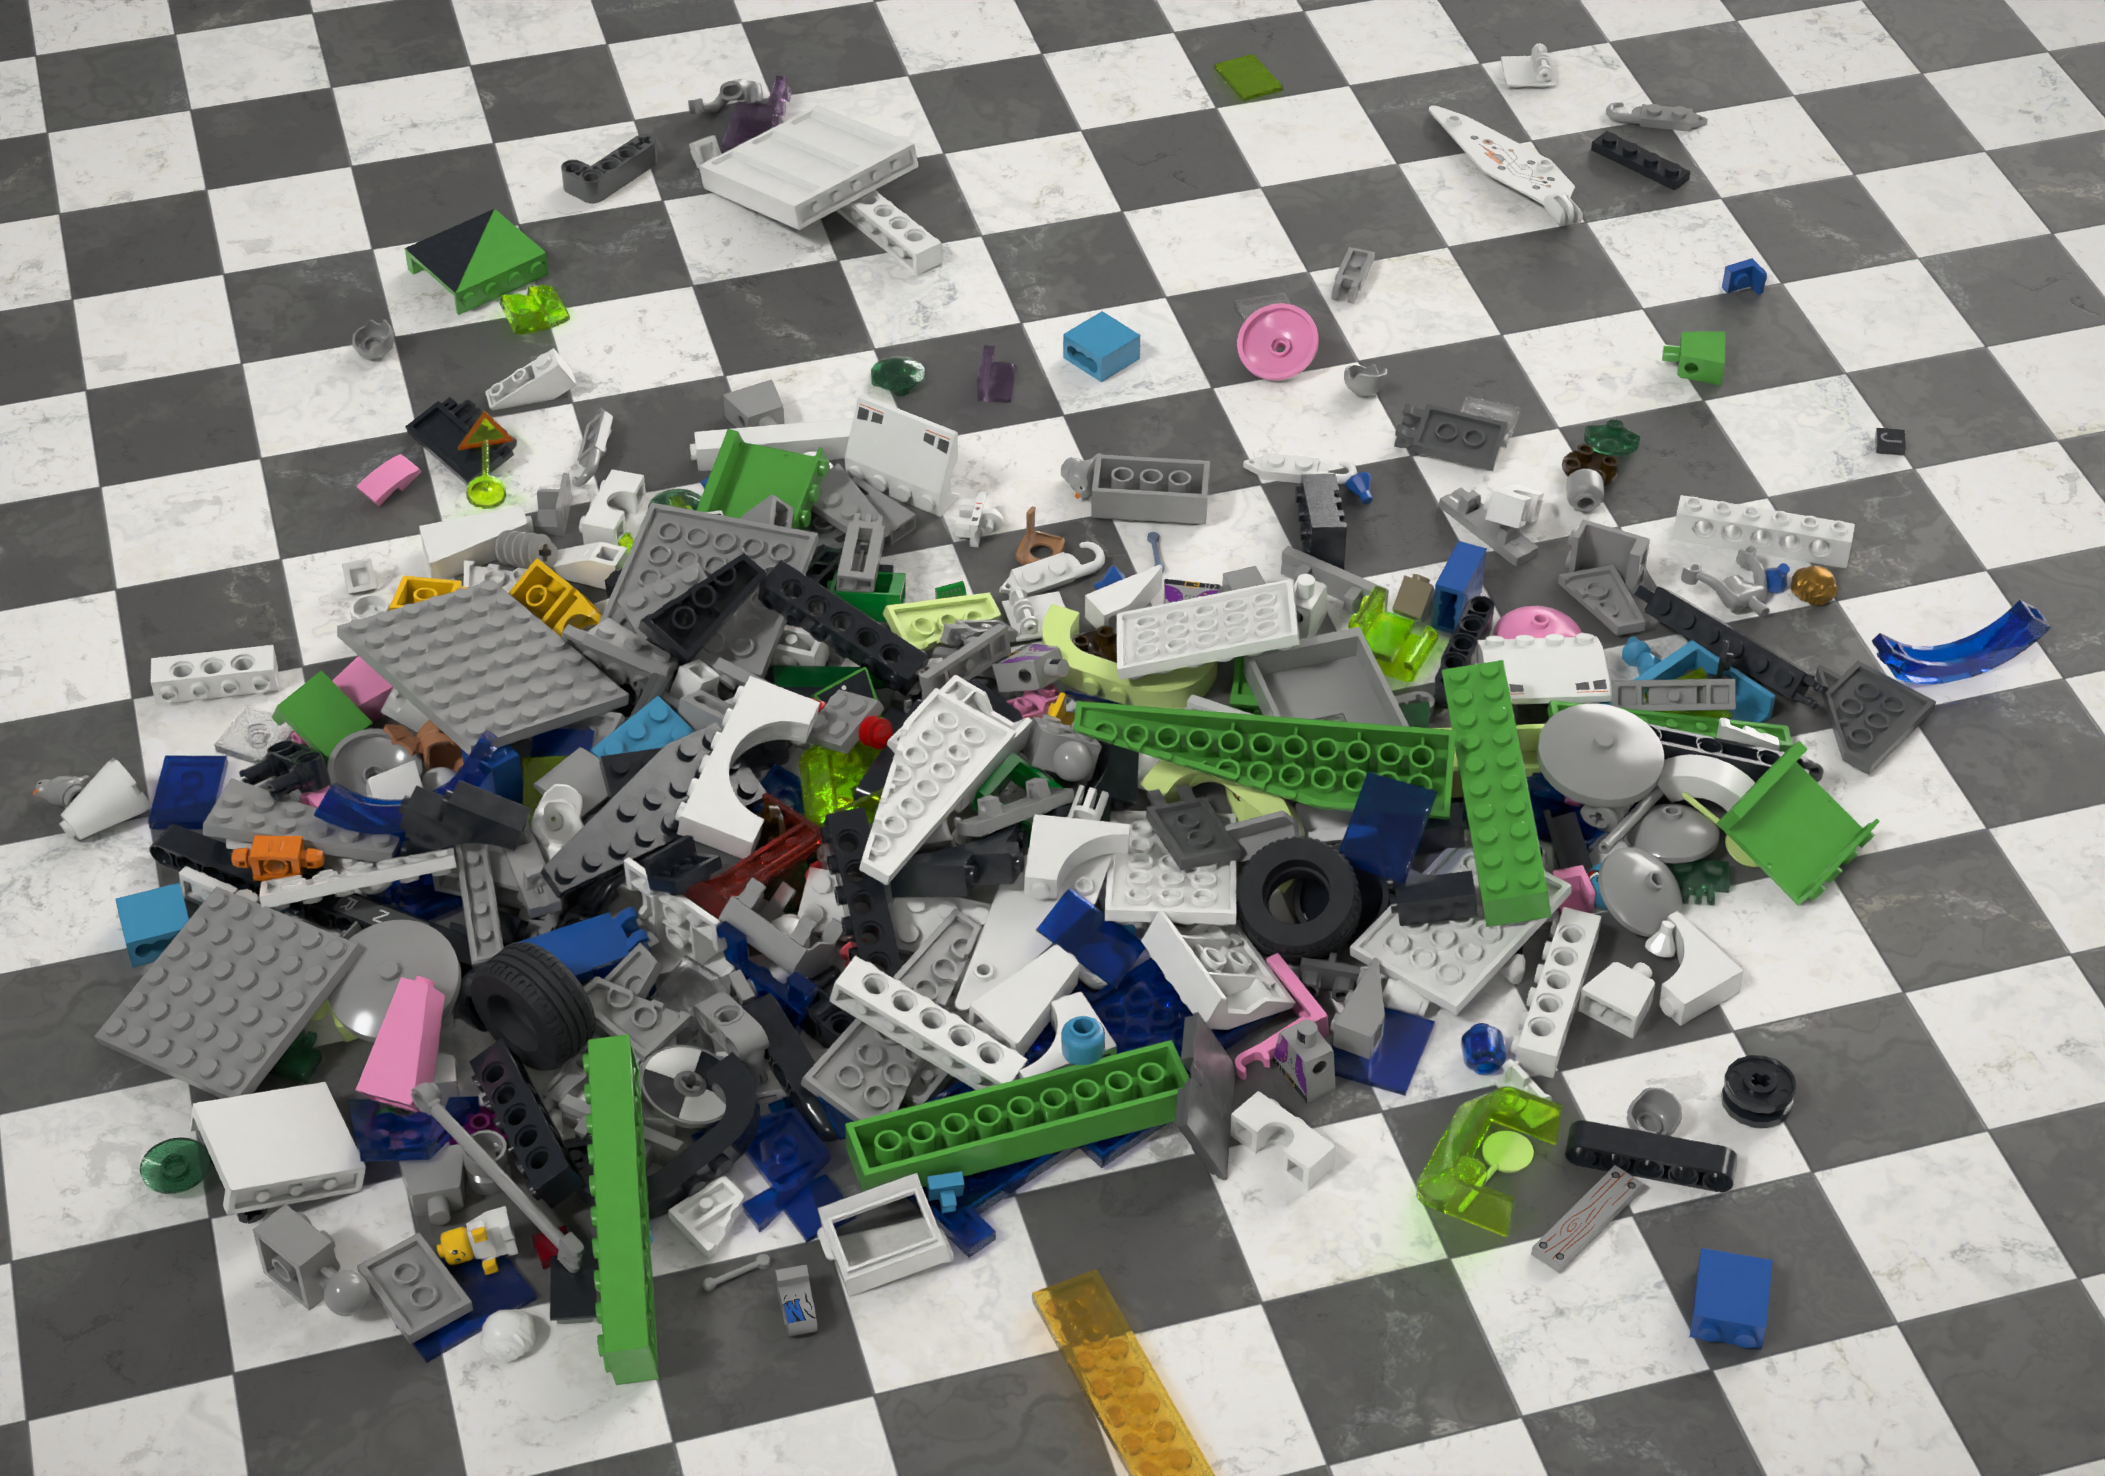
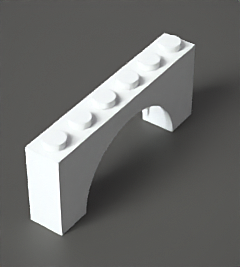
M752 676L749 677L745 687H738L733 703L736 705L733 710L727 709L722 722L724 729L722 733L718 731L715 733L710 747L713 751L710 756L705 754L699 767L701 775L699 779H692L687 792L689 799L687 803L681 802L675 816V820L679 821L677 834L693 836L697 842L747 861L750 860L761 837L764 819L750 812L738 800L730 784L729 771L734 762L745 751L760 743L772 740H793L805 744L816 722L820 702Z

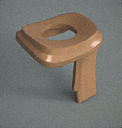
M1033 506L1026 512V535L1019 544L1015 554L1016 560L1023 566L1041 560L1033 557L1030 553V550L1035 546L1049 547L1053 552L1051 556L1064 552L1066 547L1063 537L1035 531L1036 507Z

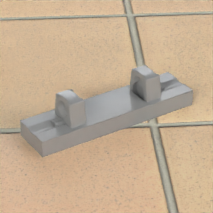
M1460 487L1451 494L1440 498L1439 507L1515 567L1538 556L1539 547L1522 535L1520 528L1485 519L1487 511H1484L1481 495L1475 490H1471L1468 493Z
M1287 546L1282 551L1281 574L1293 579L1294 584L1299 575L1310 574L1315 578L1316 582L1327 586V595L1343 601V609L1348 612L1354 613L1359 608L1380 618L1387 612L1389 589L1290 546Z
M997 624L979 637L970 636L964 640L965 646L939 663L931 662L924 666L925 672L919 675L922 699L925 700L935 688L940 690L954 675L968 682L992 666V663L1010 654L1011 648L1007 626Z
M1735 679L1610 681L1611 706L1646 711L1736 709ZM1647 688H1648V703L1645 701V690H1646Z
M1033 778L1026 781L1027 797L1004 806L1000 805L997 796H984L977 799L979 815L958 822V833L961 836L973 837L986 835L1034 817V814L1039 815L1071 803L1075 798L1072 788L1060 789L1052 787L1049 789L1046 779Z
M527 822L516 850L513 851L503 847L502 849L531 919L560 911L562 906L560 898L556 897L541 875L545 861Z
M566 1094L560 1102L563 1125L574 1129L575 1141L592 1139V1135L588 1134L586 1126V1114L591 1113L590 1104L587 1105L586 1101ZM643 1125L646 1170L653 1162L664 1167L685 1150L683 1141Z

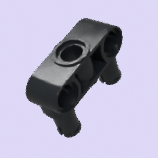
M291 740L271 745L261 762L239 771L240 777L245 776V778L241 779L242 782L253 786L269 778L274 779L266 783L267 788L271 789L268 792L274 800H278L297 789L313 792L323 789L331 783L322 753Z
M831 965L827 970L813 978L793 977L784 986L786 1014L809 1037L815 1039L825 1049H829L856 1019V1017L829 1001L830 995L827 992L833 989L835 981L842 974L835 965Z

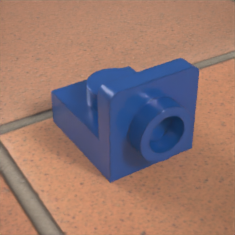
M1753 258L1725 266L1722 289L1726 293H1731L1751 287L1757 294H1761L1764 292L1767 273Z

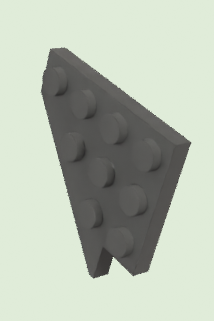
M1857 661L1842 676L1822 665L1817 666V681L1829 688L1826 694H1821L1842 760L1867 774H1870L1935 709L1936 701L1860 661Z

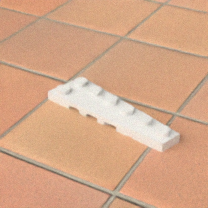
M454 848L386 859L378 862L377 868H371L368 864L352 865L343 874H338L337 871L329 869L320 871L319 874L309 880L302 878V875L262 881L259 894L261 907L266 906L279 911L290 907V903L303 901V904H312L321 901L322 896L335 894L336 897H344L355 893L354 889L367 887L368 890H377L386 887L387 882L400 880V883H410L418 880L419 875L432 873V876L446 875L451 872L452 868H457Z

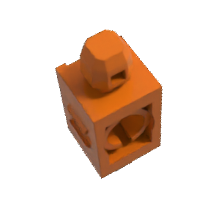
M255 835L251 850L250 848H237L233 850L231 860L232 865L239 868H249L251 866L253 881H267L295 875H302L303 877L305 867L307 869L320 868L324 865L325 857L324 851L319 849L307 848L305 850L303 836Z

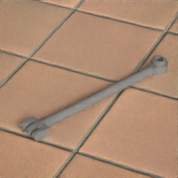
M423 1082L411 1090L413 1092L411 1097L416 1107L423 1113H427L429 1116L432 1115L558 1249L557 1259L571 1273L579 1272L581 1270L584 1248L581 1241L572 1232L564 1235L441 1105L442 1094L434 1082Z

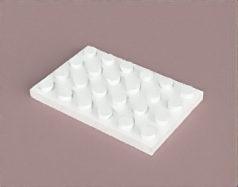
M1292 579L1117 613V671L1120 680L1127 678L1135 680L1153 673L1166 674L1174 669L1183 667L1197 668L1204 663L1214 661L1227 662L1235 657L1245 655L1258 656L1265 651L1275 649L1288 650L1293 646L1300 645Z
M1111 811L1110 822L1130 824V843L1128 854L1113 853L1107 871L1105 921H1114L1116 923H1127L1129 921L1147 922L1151 924L1157 913L1164 911L1172 923H1180L1182 925H1192L1194 923L1213 924L1215 926L1236 925V860L1180 870L1146 819V811ZM1217 813L1225 826L1236 823V814Z
M1467 829L1464 830L1465 847L1446 848L1422 874L1440 875L1472 870L1478 916L1400 926L1398 913L1391 914V907H1389L1350 946V956L1368 966L1373 958L1379 959V967L1382 974L1395 980L1399 978L1421 996L1455 1015L1470 1002L1548 919L1542 918L1486 927L1470 831ZM1544 871L1552 915L1571 894L1572 885Z

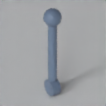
M1150 532L1147 541L1152 544L1155 560L1154 566L1160 564L1163 573L1165 567L1160 561L1157 545L1159 534Z

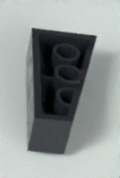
M1301 474V486L1295 487L1296 503H1301L1298 505V522H1303L1300 523V540L1306 541L1302 543V552L1344 570L1347 523L1344 522L1345 514L1344 510H1342L1341 497H1339L1336 474Z
M743 553L713 572L708 578L690 587L688 591L674 600L672 599L662 605L660 609L651 615L649 614L642 618L638 629L662 650L667 651L671 656L678 659L679 665L682 666L690 663L755 592L760 582L766 577L767 572L747 554Z

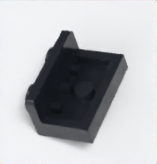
M685 835L643 860L650 890L669 892L672 896L688 892L690 886L709 880L711 874L723 868L720 855L697 853L694 838L690 835Z

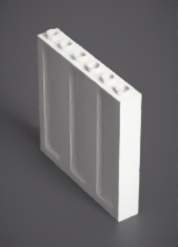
M818 105L699 165L704 189L798 230L919 167L914 143Z

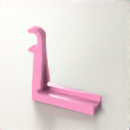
M1276 953L1266 958L1268 965L1274 971L1273 973L1296 1002L1292 1010L1299 1019L1282 1030L1303 1020H1311L1317 1024L1318 1032L1323 1038L1329 1036L1328 1015L1282 957ZM1282 1030L1260 1044L1237 1055L1235 1058V1068L1239 1078L1246 1080L1247 1071L1244 1066L1256 1060L1263 1062L1264 1067L1270 1068V1059L1274 1056L1278 1036Z

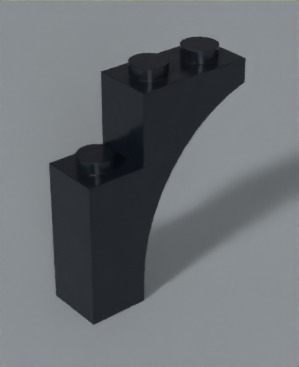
M1097 740L1102 747L1092 779L1085 786L1081 806L1084 804L1090 787L1097 789L1093 810L1096 809L1102 791L1108 792L1109 797L1100 821L1110 822L1111 811H1125L1137 804L1139 752ZM1073 803L1068 806L1055 808L1043 815L1067 817Z

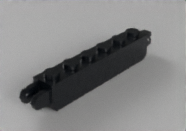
M1639 585L1634 595L1648 603L1645 607V613L1719 657L1723 640L1729 641L1727 653H1733L1732 665L1785 697L1799 703L1801 702L1816 711L1819 706L1817 701L1805 696L1808 688L1811 686L1817 692L1824 694L1829 690L1827 686L1815 680V676L1676 593L1659 586L1655 592L1642 585Z

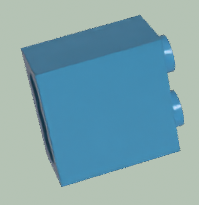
M1101 311L1063 334V358L1093 378L1103 382L1140 359L1141 335Z
M180 883L115 899L132 968L155 962L189 921Z

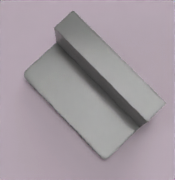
M1278 811L1225 826L1226 833L1233 837L1241 848L1240 859L1237 860L1241 866H1246L1245 864L1251 860L1252 855H1255L1258 850H1262V847L1268 846L1271 842L1275 843L1276 840H1282L1285 837H1300L1298 822L1285 811Z

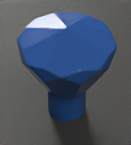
M1360 472L1351 476L1346 481L1345 487L1353 494L1359 496L1363 504H1369L1373 501L1370 493L1371 474Z
M1781 563L1777 568L1765 570L1769 592L1773 594L1783 593L1786 589L1787 574L1790 571L1787 564Z
M1113 565L1109 567L1102 580L1093 585L1096 590H1099L1125 579V575Z

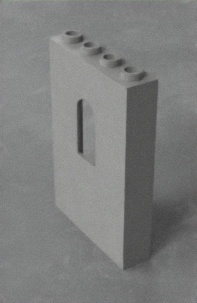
M1360 627L1299 639L1300 645L1293 646L1288 650L1275 649L1265 651L1258 656H1244L1243 673L1264 716L1321 720L1343 715L1346 722L1409 727Z

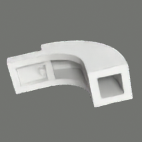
M1680 755L1664 760L1663 770L1657 785L1671 803L1683 800L1682 793L1686 792L1693 798L1711 800L1728 812L1755 782L1744 772L1722 760L1702 755Z

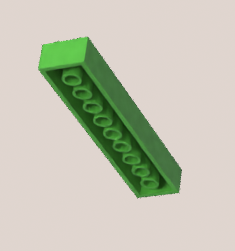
M1499 660L1442 670L1445 695L1451 729L1456 730L1455 752L1486 927L1551 917L1548 888L1504 661Z
M629 1034L588 1040V1053L583 1054V1066L585 1074H589V1083L584 1084L586 1103L587 1105L590 1104L591 1110L590 1114H586V1126L588 1134L592 1135V1144L587 1145L589 1164L590 1166L593 1165L594 1175H589L591 1196H595L596 1206H591L593 1228L597 1227V1238H592L594 1258L595 1260L598 1259L599 1269L594 1270V1282L596 1291H600L601 1302H596V1317L598 1324H602L603 1333L597 1335L599 1356L603 1357L606 1373H612L616 1385L659 1379L640 1068Z
M1172 1040L1103 1057L1090 1065L1076 1064L846 1123L847 1152L862 1192L914 1173L918 1174L921 1186L925 1187L928 1176L962 1171L963 1176L1173 1122L1175 1121L1178 1089L1184 1088L1185 1082L1190 1078Z

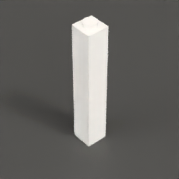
M853 418L734 428L731 430L738 431L746 443L800 454L808 451L817 452L818 448H823L829 460L845 459ZM727 429L694 432L695 443L690 444L691 461L697 460L698 472L712 470Z

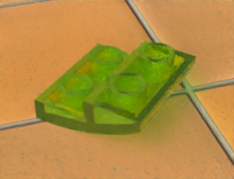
M544 284L528 286L527 295L518 293L501 295L500 306L515 334L543 331L559 326L570 319V315L554 286Z

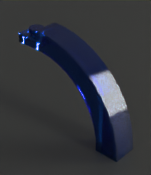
M2019 600L2005 614L1987 627L1950 643L1935 646H1913L1894 640L1881 633L1871 642L1878 650L1876 653L1877 657L1888 666L1895 678L1916 684H1944L1971 678L2004 664L2028 649L2052 627L2038 608Z
M486 730L480 736L459 772L445 784L432 790V792L445 796L447 790H454L458 780L480 787L492 771V768L483 764L482 761L488 764L497 750V747L493 746L497 736ZM337 782L328 789L314 813L315 817L329 824L355 832L369 834L406 832V830L399 828L403 815L399 814L398 810L403 799H380L365 796Z

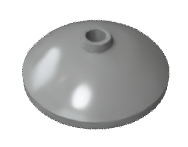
M383 729L357 731L342 739L330 754L327 766L331 779L330 786L348 805L352 806L351 799L367 796L366 784L370 777L410 761L416 762L421 780L422 760L419 753L410 756L408 750L403 746L393 745L390 735L384 732Z
M1659 804L1652 806L1623 838L1628 847L1645 850L1656 856L1663 863H1686L1704 858L1716 849L1719 843V829L1713 821L1695 808L1680 804Z
M1623 847L1609 854L1602 862L1598 876L1602 899L1613 917L1631 932L1645 937H1652L1660 930L1662 921H1667L1669 915L1676 911L1682 913V897L1679 885L1670 869L1656 856L1639 848Z

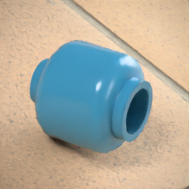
M1078 1016L1064 1024L1061 1031V1051L1065 1060L1073 1065H1090L1103 1057L1105 1053V1029L1099 1021L1088 1016Z

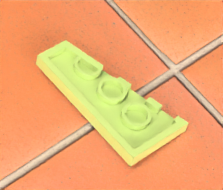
M990 592L887 605L883 612L891 631L921 651H927L935 648V646L945 644L940 641L944 624H954L955 620L1000 619L1001 613Z

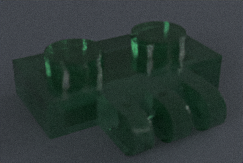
M1699 859L1686 863H1664L1670 869L1679 885L1682 904H1688L1690 895H1694L1695 905H1701L1702 896H1707V905L1714 906L1715 892L1729 893V861Z
M303 1029L270 1070L269 1074L307 1084L322 1061L321 1051L312 1049L317 1040V1033L308 1031L305 1036V1030Z

